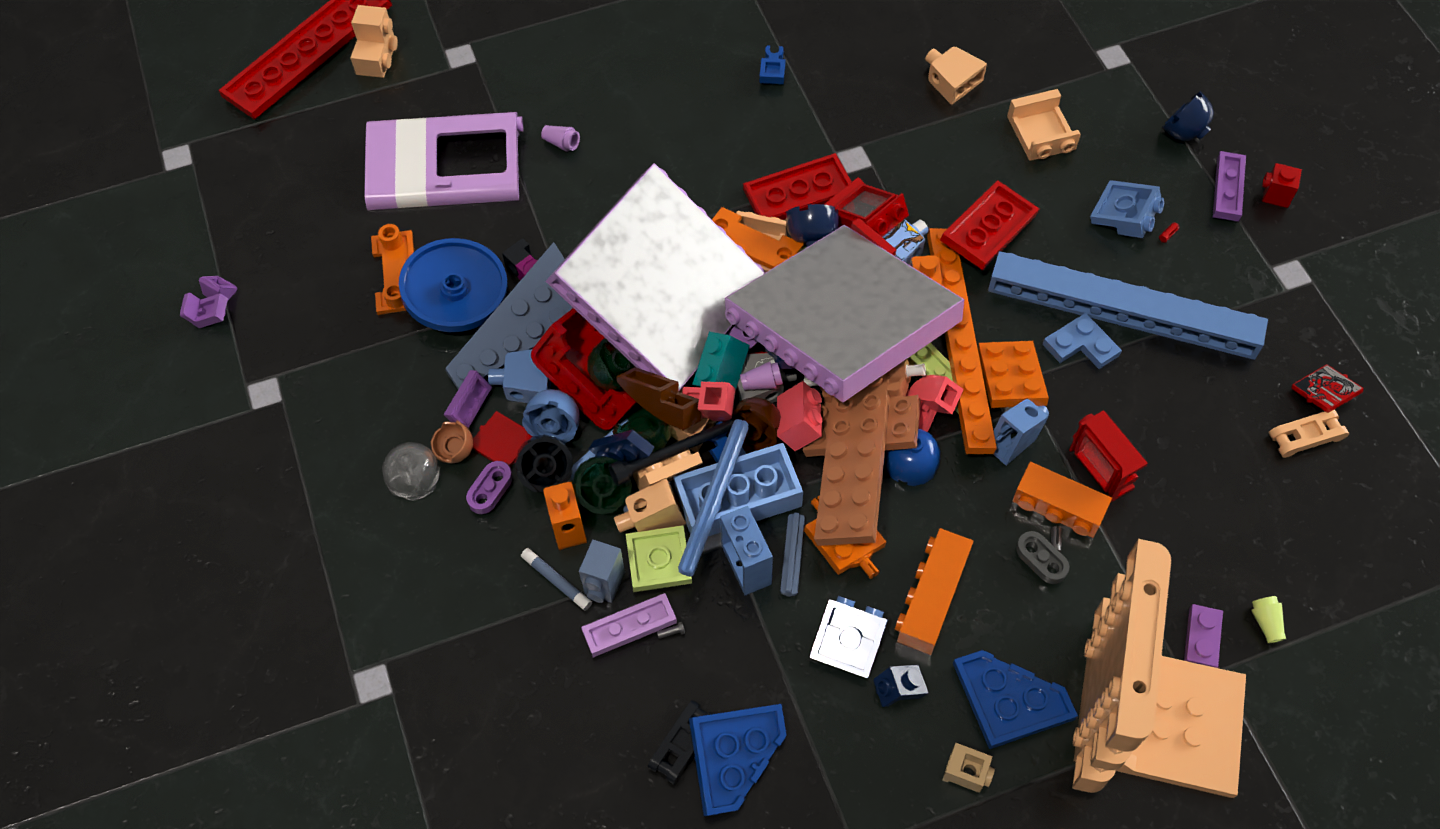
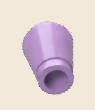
M546 125L541 132L543 140L566 152L574 151L579 145L580 134L573 127Z
M770 361L740 374L744 391L775 389L777 385L783 384L778 363L771 364Z

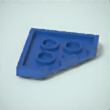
M981 650L953 661L954 668L989 749L1074 721L1078 717L1065 687L1054 682L1051 684L1036 677L1034 673L1011 663L1009 665L994 658L993 654Z
M781 704L689 718L704 816L736 811L740 808L745 800L744 797L753 783L757 782L768 765V760L787 736Z

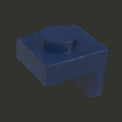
M919 665L892 666L874 678L876 692L883 707H889L898 700L917 699L928 694Z

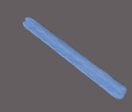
M736 419L733 422L679 563L678 569L682 575L691 577L695 573L748 432L749 425L746 421Z

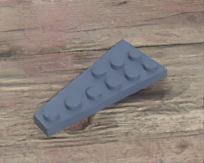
M554 242L445 368L457 389L460 388L470 370L477 371L483 378H486L489 369H501L504 367L505 355L507 353L533 349L548 328L573 308L545 282L565 260Z

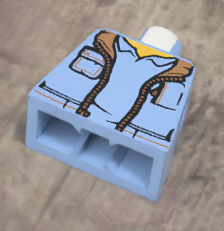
M904 219L882 238L897 250L895 257L909 265L912 257L921 256L923 253L924 235L928 233V227L922 220H918L911 225Z

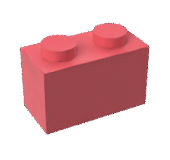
M804 381L777 396V408L781 416L777 437L794 451L822 437V398L816 389L811 388Z

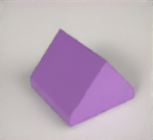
M202 276L199 278L202 293L206 297L221 293L229 300L237 291L235 285L219 276Z

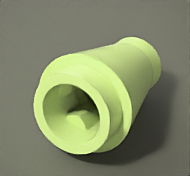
M1272 596L1253 601L1254 609L1251 611L1262 629L1267 643L1286 640L1282 603H1278L1277 597Z

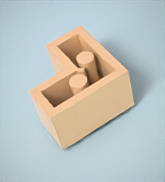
M358 5L351 22L357 38L351 55L356 75L384 78L387 68L391 66L393 51L398 46L397 36H394L392 29V19H389L386 8Z

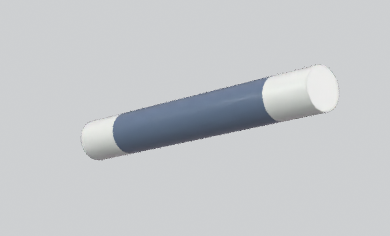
M526 548L522 552L521 557L584 611L589 609L592 601L532 550Z

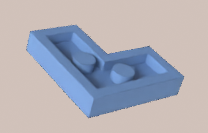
M1086 313L1046 337L1042 344L1059 363H1062L1081 350L1098 369L1119 357L1122 352Z

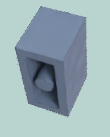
M592 540L579 569L584 593L589 599L599 603L603 601L613 602L625 574L620 548Z

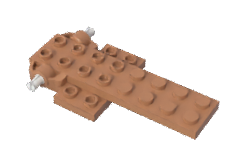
M906 359L843 403L820 387L824 397V404H821L823 420L822 437L803 447L806 457L825 455L814 536L817 546L876 543L884 454L887 450L917 448L921 402L918 395L906 396L911 376L926 375L924 363L909 365ZM804 376V382L808 386H819Z

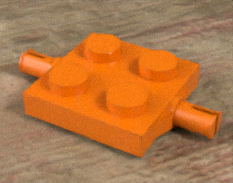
M820 496L811 501V505L814 506L817 512ZM817 519L805 525L804 532L838 575L849 568L861 566L869 579L879 574L880 571L870 560L874 553L886 545V540L878 530L876 543L817 546L814 540Z

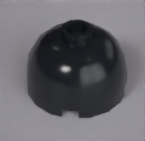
M549 435L533 436L525 441L517 452L515 460L517 476L522 484L531 491L543 492V489L546 487L562 484L570 479L573 467L572 454L566 444L556 437Z

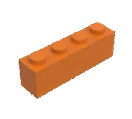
M941 528L936 538L930 536L925 549V553L930 555L926 563L921 561L915 575V578L919 579L917 588H910L905 604L910 605L906 615L900 613L894 629L899 631L898 643L929 655L932 654L969 556L973 540Z

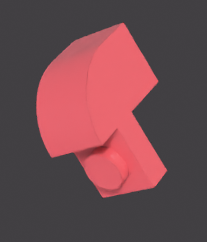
M928 375L917 380L909 388L906 396L918 395L920 399L918 428L928 432L937 412L953 414L964 389L946 376Z
M701 382V387H683V394L699 399L698 410L701 412V418H710L712 421L732 419L736 389L730 383Z

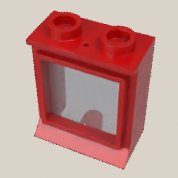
M859 177L825 203V205L834 206L835 211L838 209V228L843 225L851 228L852 222L859 218L881 237L909 216L903 193L897 195L866 185Z
M1104 410L1096 415L1088 414L1080 420L1079 428L1073 435V442L1069 451H1075L1074 454L1102 489L1109 493V496L1112 497L1111 502L1135 488L1133 482L1139 478L1135 472L1146 467L1148 463Z

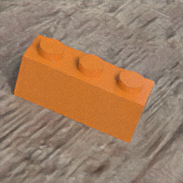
M1030 461L1012 502L1017 503L1019 507L1026 511H1034L1045 516L1050 522L1061 523L1070 527L1079 535L1094 538L1112 497Z

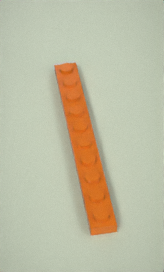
M929 228L927 239L930 255L939 257L943 286L964 299L962 321L944 334L953 382L964 389L957 407L966 454H994L997 447L960 255L940 241L942 234L947 229Z

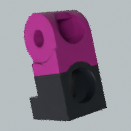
M523 238L502 253L505 267L519 280L538 261L531 256L529 244Z

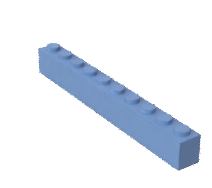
M1000 251L988 292L1078 315L1086 313L1090 318L1253 360L1256 359L1264 346L1268 323L1267 318L1259 317L1255 314H1247L1231 310L1227 307L1203 303L1200 300H1191L1172 293H1163L1144 286H1135L1120 280H1112L1096 276L1092 273H1084L1064 266H1056L1040 260H1032L1013 253Z

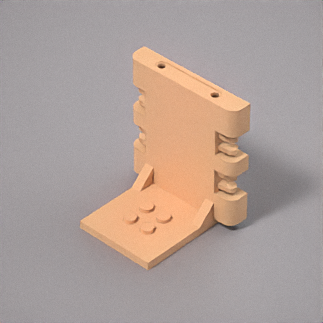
M1142 539L1137 540L1127 557L1126 574L1118 573L1112 582L1111 598L1103 597L1094 613L1091 639H1087L1084 650V657H1087L1081 707L1078 727L1075 728L1073 736L1075 770L1072 789L1089 793L1098 792L1118 771L1235 798L1238 795L1246 674L1162 656L1171 556L1169 551L1159 543Z

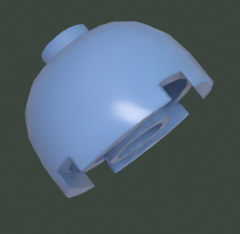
M554 389L542 390L529 400L523 413L522 424L527 433L532 437L549 435L558 438L563 443H567L573 439L580 421L579 408L575 400L567 393Z

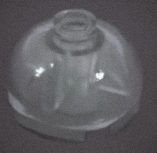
M406 442L397 445L387 454L382 465L384 482L389 491L396 497L397 495L405 497L406 500L412 501L424 498L433 492L438 478L441 477L438 459L428 447L421 443Z

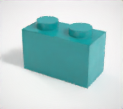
M709 331L692 385L701 387V382H728L736 389L750 345L730 335Z

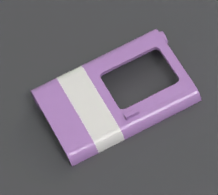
M517 112L368 121L366 123L365 203L367 210L519 200L518 137L519 132H523L522 116L518 117ZM496 132L506 133L507 169L505 172L437 176L438 137Z

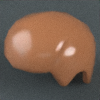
M458 420L456 422H443L441 428L434 433L431 439L432 453L438 460L444 463L453 464L461 462L469 456L473 448V436L470 430Z

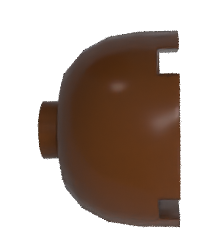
M751 397L743 399L733 407L732 420L740 419L746 421L749 425L742 445L744 451L751 453L753 449L758 451L776 445L779 440L777 430L780 425L781 416L780 411L773 403L764 398Z

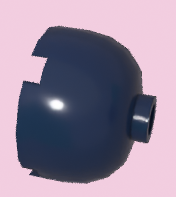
M1201 91L1191 97L1192 100L1180 107L1165 122V125L1161 127L1175 140L1190 141L1195 137L1200 140L1211 130L1208 125L1213 119L1214 110L1211 102Z
M825 204L808 205V210L800 211L799 206L794 207L786 212L788 233L792 239L803 243L807 248L838 229V209L835 211L834 206Z

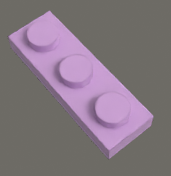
M664 593L581 628L592 656L596 657L677 623V619Z

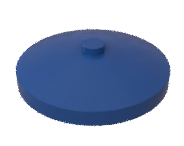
M441 239L420 247L405 261L399 276L400 297L407 312L422 325L444 332L467 331L483 325L506 298L507 275L500 259L487 247L467 239Z

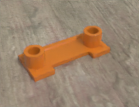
M723 207L712 219L716 225L725 230L729 238L744 249L745 253L754 262L773 269L803 249V243L796 242L788 236L783 235L780 240H777L739 223L742 216Z
M386 224L379 229L378 235L371 236L372 255L374 258L382 256L383 292L375 293L377 315L407 311L400 297L399 276L405 261L414 253L412 230L400 232L396 225Z

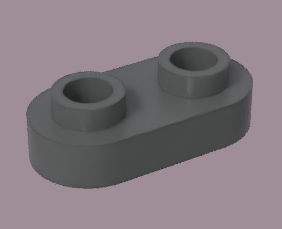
M1029 531L1020 536L1016 545L1018 556L1043 581L1049 584L1061 583L1069 572L1068 560L1040 533ZM1026 547H1033L1036 552H1029ZM1053 567L1057 573H1050L1047 568Z

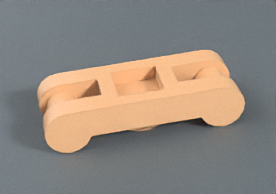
M1334 409L1329 413L1322 412L1279 425L1270 430L1269 435L1273 441H1277L1280 446L1278 449L1283 458H1286L1297 452L1328 442L1341 441L1349 435V432L1345 426L1340 425L1338 421L1339 416ZM1293 434L1296 440L1290 441L1288 435Z

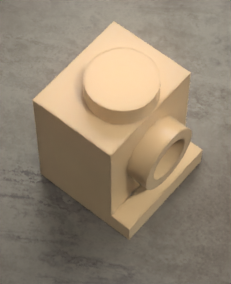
M955 743L942 781H950L980 793L983 786H990L995 769L990 767L992 756ZM971 768L974 771V776L965 773L963 769Z

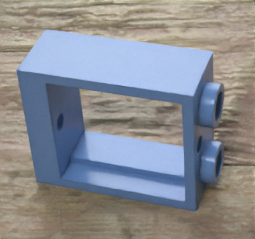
M749 506L720 516L721 546L744 595L772 585L773 556ZM740 561L742 566H737V563Z

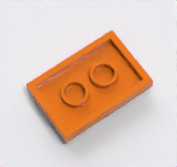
M1033 341L978 344L979 359L991 408L1014 407L1025 399L1031 400L1037 406H1047L1049 396Z

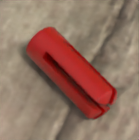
M1173 222L1159 236V240L1163 243L1167 242L1179 230L1178 224Z

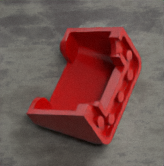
M574 308L553 323L532 349L531 358L536 367L562 392L572 397L578 408L599 428L604 430L613 428L637 404L618 384L616 376L635 366Z

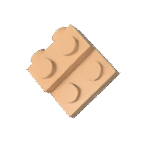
M688 449L633 473V477L640 491L666 478L668 482L673 481L674 476L693 471L703 462L698 452L691 454Z

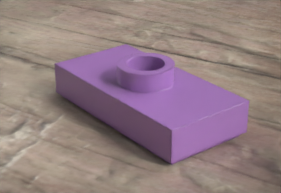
M470 370L445 411L444 416L450 422L458 420L469 428L492 386L477 371Z

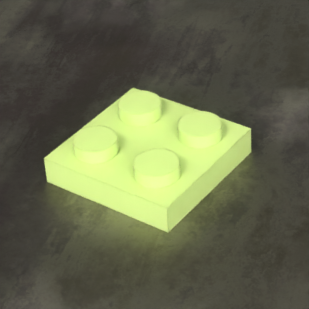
M683 525L626 534L633 592L692 584V577L682 575L678 569L686 548Z

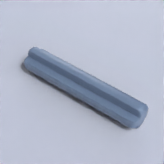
M799 513L789 514L787 520L780 587L781 594L787 597L795 596L798 593L805 517Z

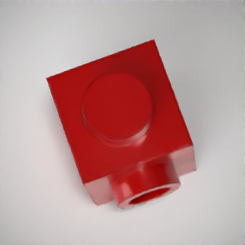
M1275 163L1271 173L1266 172L1262 187L1265 189L1262 202L1288 208L1298 191L1302 169Z

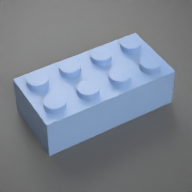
M784 443L738 456L709 536L721 533L720 516L745 506H749L755 521L802 507L803 490ZM718 463L673 477L675 493L690 535Z

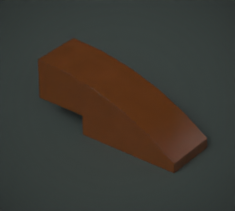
M636 367L616 376L618 384L629 396L665 423L684 431L701 421V412L698 410L699 399L680 393L678 381Z

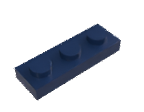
M634 430L596 439L589 447V450L595 454L596 460L607 466L619 460L628 462L649 457L654 449L652 444Z

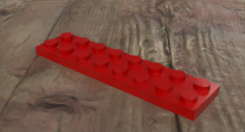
M391 0L328 1L219 89L221 97L255 120L356 36L351 22L358 5L382 7L387 10L392 6Z

